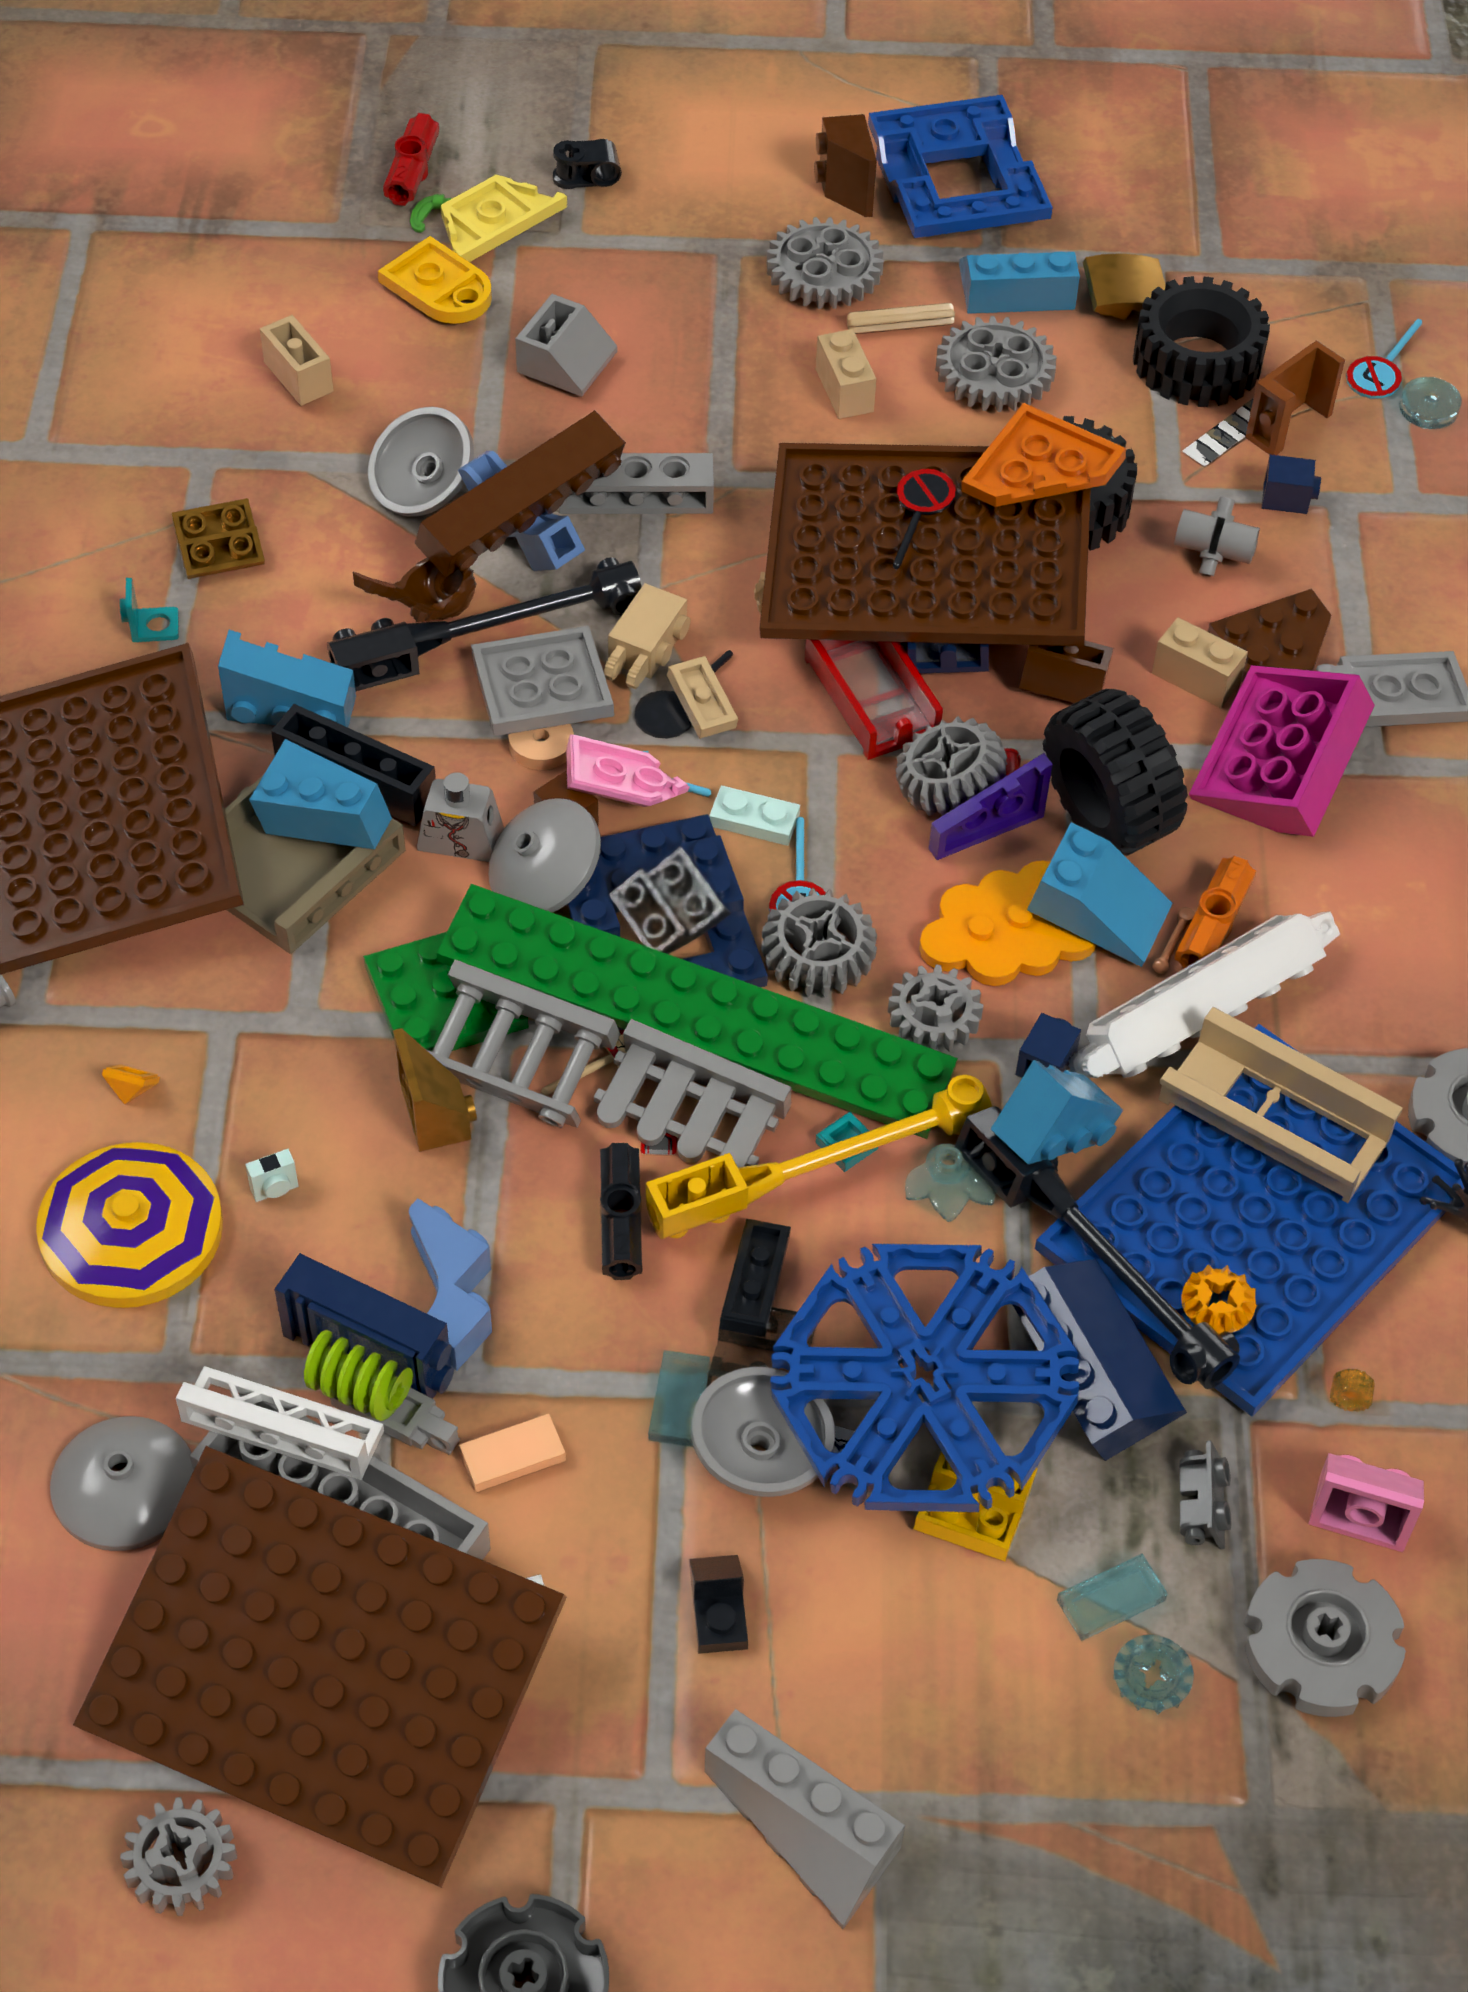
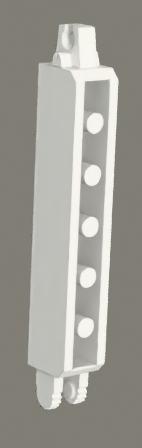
M1320 912L1309 917L1300 913L1287 916L1276 915L1089 1023L1086 1034L1090 1044L1078 1050V1053L1070 1056L1071 1059L1068 1060L1069 1071L1085 1075L1089 1078L1103 1077V1074H1122L1123 1078H1129L1147 1069V1061L1156 1056L1157 1058H1162L1177 1052L1181 1048L1180 1042L1188 1037H1200L1204 1018L1212 1007L1232 1017L1237 1016L1248 1009L1247 1002L1256 997L1257 999H1262L1278 992L1281 989L1280 983L1286 979H1297L1314 970L1312 964L1326 956L1323 948L1340 935L1339 929L1334 922V917L1331 912Z

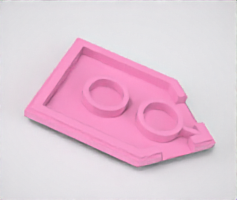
M570 734L566 750L567 789L641 807H649L686 793L690 788L678 776L672 779L659 769L661 763L650 753Z

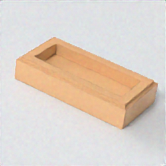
M550 1414L459 1444L460 1454L475 1492L566 1461L565 1450Z

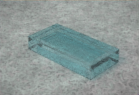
M664 1350L648 1431V1441L694 1447L691 1437V1422L696 1403L706 1389L710 1357Z
M1142 1553L1058 1593L1057 1602L1080 1640L1083 1641L1166 1601L1168 1593Z

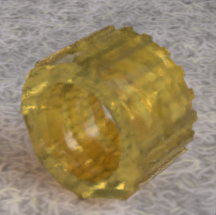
M1345 1369L1336 1372L1332 1380L1331 1402L1338 1406V1408L1350 1412L1369 1409L1373 1402L1374 1379L1366 1372L1358 1369Z

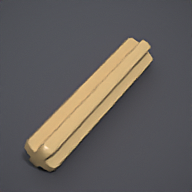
M951 303L856 311L848 313L847 327L848 330L853 329L855 334L951 325L954 323L955 311Z

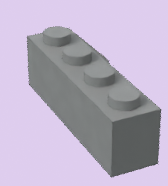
M737 1709L733 1711L705 1748V1773L746 1820L753 1822L766 1837V1843L778 1856L781 1855L800 1876L802 1884L813 1896L816 1895L831 1911L830 1916L844 1929L901 1849L905 1825Z

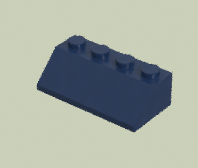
M1096 1259L1047 1266L1028 1276L1078 1352V1373H1066L1061 1378L1065 1381L1079 1382L1078 1403L1073 1412L1089 1441L1105 1461L1187 1413ZM1013 1305L1038 1351H1042L1044 1343L1023 1310Z

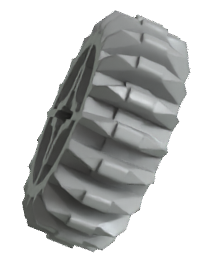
M959 716L951 723H946L942 719L940 725L935 727L926 725V732L922 734L913 733V742L903 744V753L897 756L896 778L903 796L915 807L916 811L923 809L929 816L938 811L943 816L1006 777L1007 755L1000 737L988 727L987 723L979 724L974 718L963 722Z
M812 888L807 897L796 891L792 896V902L782 898L778 904V910L771 909L768 920L762 929V938L764 940L762 941L761 951L763 956L766 957L768 970L775 971L777 982L789 980L791 992L799 986L804 987L808 997L812 994L813 990H821V993L826 998L831 988L843 994L847 988V983L857 987L861 981V975L867 976L871 969V963L876 957L877 947L875 944L877 933L875 932L876 929L872 928L871 915L862 914L861 903L849 905L847 893L839 899L834 898L831 889L825 895H817L815 889ZM787 942L792 943V944H793V949H796V950L799 951L802 955L797 954V953L789 946V944H788Z

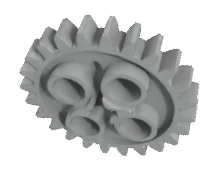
M814 217L813 224L810 225L804 220H799V228L787 225V233L778 231L777 240L770 241V250H767V275L771 276L772 285H779L780 294L790 292V301H794L799 297L803 298V306H807L811 301L817 303L818 309L823 307L824 302H829L833 309L837 308L838 301L851 306L852 297L863 301L864 292L872 294L874 292V285L880 284L884 260L883 250L878 249L879 241L870 240L871 233L869 231L859 234L860 225L858 224L847 228L846 220H842L838 225L833 224L832 217H829L826 223H820L819 219Z
M990 316L989 323H984L982 319L976 317L975 325L972 326L968 322L962 321L961 330L952 327L950 329V336L943 335L942 344L937 347L935 371L939 372L938 381L945 382V391L956 390L955 400L967 397L969 407L979 402L982 403L983 411H986L989 405H995L996 410L1001 412L1003 405L1008 404L1013 411H1016L1017 402L1030 405L1031 397L1041 400L1043 391L1049 392L1051 382H1054L1057 357L1053 355L1054 347L1053 345H1046L1047 337L1045 335L1036 337L1037 328L1033 327L1024 330L1023 321L1018 322L1014 326L1010 325L1009 317H1006L1002 323H997L994 316Z

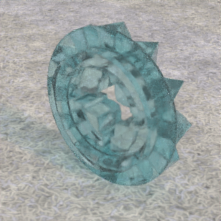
M1143 1635L1131 1639L1119 1650L1114 1663L1113 1679L1116 1680L1119 1687L1120 1696L1126 1697L1133 1702L1137 1711L1146 1708L1155 1710L1159 1714L1171 1707L1178 1708L1190 1693L1194 1672L1188 1655L1177 1643L1158 1635ZM1158 1659L1161 1661L1159 1667L1161 1669L1160 1677L1166 1681L1157 1680L1148 1689L1145 1687L1146 1683L1144 1682L1146 1674L1140 1671V1669L1149 1671L1152 1665L1155 1666Z

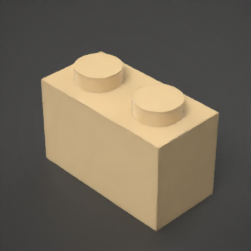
M293 315L260 328L264 363L301 406L334 392L329 356Z
M849 329L817 336L816 371L838 419L874 412L876 377L854 330Z
M1177 617L1158 641L1152 674L1222 708L1241 684L1248 651Z

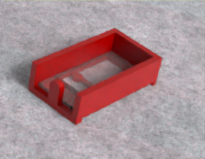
M806 639L805 662L809 663L864 749L863 754L867 760L902 749L903 744L913 742V733L922 734L926 732V725L931 727L940 725L943 708L900 642Z

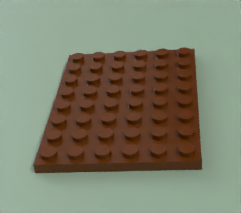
M779 443L759 627L760 638L1084 646L1091 488L994 507L962 492L961 481L989 446ZM935 469L945 473L953 480L956 487L955 500L950 507L940 513L921 515L899 569H894L893 562L914 514L900 504L897 498L898 483L903 476L915 470Z
M189 643L0 696V974L244 905L197 670Z
M205 1446L73 1726L442 1888L567 1597L561 1592Z

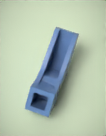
M486 451L459 468L458 472L468 491L506 468L507 465L494 451ZM545 512L537 517L533 525L522 533L516 531L508 536L516 537L533 571L556 570L585 551L569 516H559Z
M417 1198L409 1208V1218L413 1225L411 1235L437 1291L435 1301L427 1314L447 1323L449 1344L452 1346L450 1353L451 1366L454 1370L458 1371L492 1333L491 1309L488 1303L477 1293L471 1292L491 1270L490 1247L486 1239L477 1231L472 1229L465 1230L453 1222L445 1210L438 1206L431 1207Z

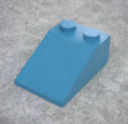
M1071 822L1027 910L1142 967L1173 903L1110 841Z

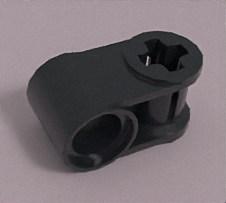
M608 139L588 141L566 140L557 143L554 147L553 156L557 163L553 171L552 180L558 187L563 189L593 186L607 187L617 183L621 178L622 172L616 146ZM566 151H569V158L566 155Z

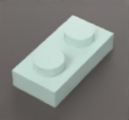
M721 785L709 817L714 828L788 846L796 827V819L800 816V805Z

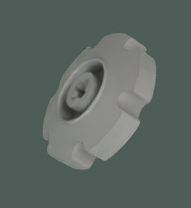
M1468 1048L1449 1051L1429 1062L1425 1077H1418L1416 1079L1408 1105V1117L1412 1131L1425 1134L1427 1136L1426 1143L1453 1162L1457 1158L1462 1159L1463 1168L1465 1163L1468 1162Z
M1326 1559L1302 1560L1296 1562L1292 1577H1285L1279 1572H1273L1256 1590L1244 1622L1246 1627L1256 1633L1248 1637L1245 1652L1249 1664L1259 1681L1272 1695L1276 1696L1283 1691L1291 1693L1296 1699L1295 1708L1297 1710L1316 1716L1340 1717L1351 1715L1357 1707L1358 1698H1365L1372 1704L1377 1703L1392 1687L1405 1658V1648L1397 1645L1394 1641L1399 1639L1404 1629L1402 1616L1394 1600L1376 1580L1372 1579L1368 1583H1360L1355 1580L1352 1575L1353 1567L1342 1562Z

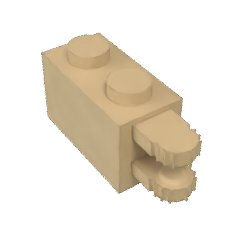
M644 583L608 635V661L604 669L605 678L612 681L615 680L624 668L629 670L626 679L627 686L636 689L645 677L651 679L660 665L665 666L670 659L674 644L678 639H684L690 627L691 620L690 617H687V599Z

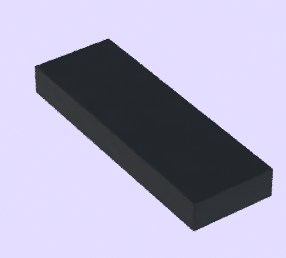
M746 1219L720 1317L719 1329L766 1337L790 1239V1226Z

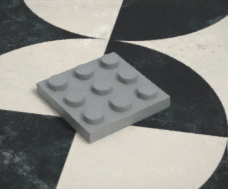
M589 626L471 645L473 662L494 736L614 716L613 700Z

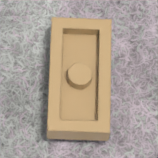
M706 656L668 667L667 677L699 739L736 728L738 717Z

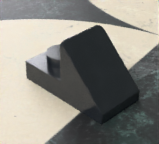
M738 1555L689 1559L698 1654L747 1650L748 1634L743 1599L744 1577Z

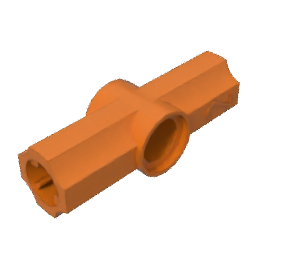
M1235 855L1231 858H1222L1208 889L1200 896L1198 909L1176 951L1175 960L1182 965L1183 969L1219 949L1224 940L1231 934L1236 915L1256 876V870L1249 865L1248 860Z

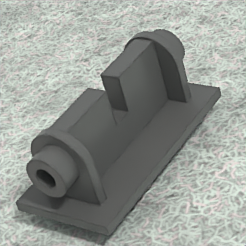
M1211 1440L1206 1441V1454H1203L1200 1450H1188L1184 1453V1458L1180 1460V1492L1182 1496L1198 1495V1499L1180 1501V1533L1185 1536L1187 1544L1200 1545L1205 1542V1538L1213 1537L1219 1548L1225 1549V1530L1231 1529V1512L1228 1502L1224 1501V1487L1230 1486L1231 1475L1226 1457H1220Z

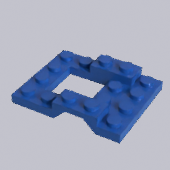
M1003 95L869 113L868 126L877 145L876 159L894 203H900L914 238L1051 219L1053 207L1032 160L1023 161L1016 145L1013 117ZM982 156L995 188H1002L999 191L940 199L926 163Z

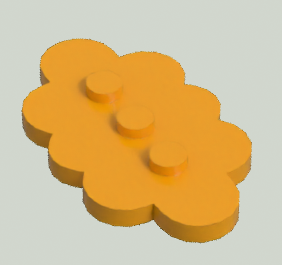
M1041 860L1033 861L1023 866L1018 874L1005 870L992 871L983 877L979 886L961 884L949 888L941 897L939 906L940 919L927 924L921 933L919 951L921 958L927 965L935 968L936 964L941 965L942 971L946 972L951 971L953 968L958 970L966 968L969 974L978 982L990 986H1000L1013 981L1019 972L1033 976L1046 975L1053 971L1059 959L1071 962L1083 960L1092 955L1097 945L1027 910L1050 864V861Z

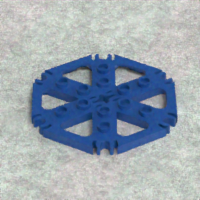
M872 1244L873 1254L878 1258V1261H874L873 1254L868 1248H860V1258L864 1265L859 1268H853L848 1265L844 1257L840 1258L839 1271L841 1277L834 1271L831 1264L773 1346L772 1368H784L789 1372L785 1376H771L770 1380L772 1398L823 1486L825 1487L827 1479L832 1475L830 1482L832 1493L837 1494L843 1484L853 1483L857 1486L852 1494L853 1505L859 1506L864 1502L865 1510L979 1512V1503L973 1498L972 1494L977 1493L980 1504L989 1509L992 1507V1497L987 1490L992 1486H1000L1005 1490L1009 1498L1013 1497L1014 1481L1012 1477L1018 1482L1022 1491L1077 1405L1079 1395V1382L1065 1381L1061 1378L1066 1373H1078V1352L1023 1267L1021 1266L1019 1273L1014 1277L1015 1261L1011 1259L1001 1270H994L989 1267L994 1260V1251L990 1248L982 1253V1245ZM980 1256V1262H975L976 1259ZM948 1270L955 1273L959 1278L926 1327H924L894 1279L900 1271ZM837 1302H846L853 1306L878 1348L809 1347L807 1341L828 1309ZM1008 1304L1016 1305L1023 1310L1044 1343L1042 1351L972 1350L998 1310ZM916 1362L927 1372L935 1370L933 1372V1388L923 1378L914 1380L916 1378ZM918 1394H920V1395L922 1396V1398H923V1400H924L925 1402L922 1403V1401H921V1399L919 1398ZM814 1399L876 1400L843 1450L839 1453L830 1452L824 1447L804 1413L806 1405ZM972 1402L1035 1403L1043 1409L1044 1418L1022 1452L1015 1456H1006ZM923 1423L956 1474L957 1481L948 1490H901L893 1487L889 1482L890 1472ZM871 1491V1495L867 1498V1492Z

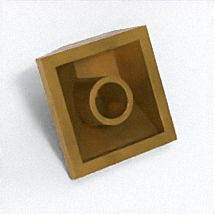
M402 1028L393 1030L399 1083L419 1152L471 1140L470 1122L477 1121L472 1095L464 1096L459 1079Z

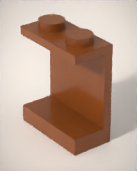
M1316 340L1259 380L1256 384L1245 438L1269 455H1278L1284 449L1291 414L1298 407L1305 403L1325 418H1329L1333 413L1345 359Z

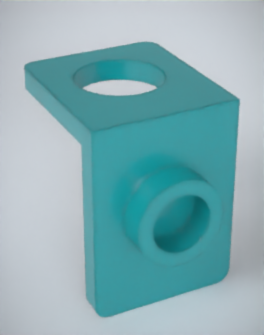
M126 578V598L120 599V615L122 623L129 622L132 642L177 640L179 638L178 608L138 609L133 579ZM161 617L170 622L169 626L161 631H153L147 627L148 622L154 618Z

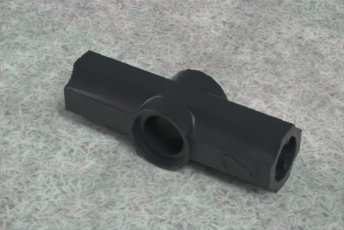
M611 1143L609 1147L600 1149L602 1273L612 1277L614 1280H630L633 1276L642 1274L639 1149L631 1147L628 1143ZM617 1209H625V1210H628V1211H627V1212H623V1213H619V1212H615L614 1210H617Z

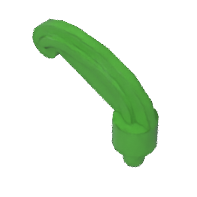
M434 194L419 201L412 210L410 217L412 229L415 232H423L425 224L422 222L433 208L441 209V205L452 198H445L444 194Z

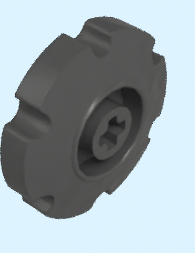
M531 1894L525 1906L515 1908L509 1904L507 1897H501L477 1908L455 1929L456 1943L461 1948L455 1954L442 1955L438 1972V1991L609 1992L608 1959L600 1939L586 1940L581 1936L586 1930L585 1917L570 1905L552 1897ZM526 1975L533 1976V1983L526 1982L522 1989L515 1987V1980L522 1982Z

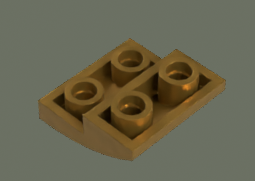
M1116 253L1085 257L1082 262L1093 310L1101 315L1126 320L1132 310L1140 312L1146 297L1151 298L1152 291L1159 286L1165 291L1166 285L1160 262L1157 258L1137 254Z
M248 498L171 513L188 579L265 564Z

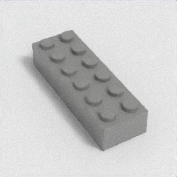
M265 1401L254 1404L277 1412L274 1404ZM306 1416L299 1418L300 1420L322 1426ZM212 1431L208 1432L190 1455L193 1471L205 1446H208L483 1560L491 1549L489 1526L486 1521L375 1456H372L362 1480Z

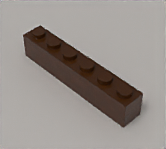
M594 410L423 520L419 526L415 545L445 577L458 569L465 571L485 551L493 552L504 544L507 537L514 532L522 533L533 525L536 518L543 513L551 514L564 503L565 499L572 494L580 495L601 475L607 477L614 473L621 465L622 460L620 457L626 442Z

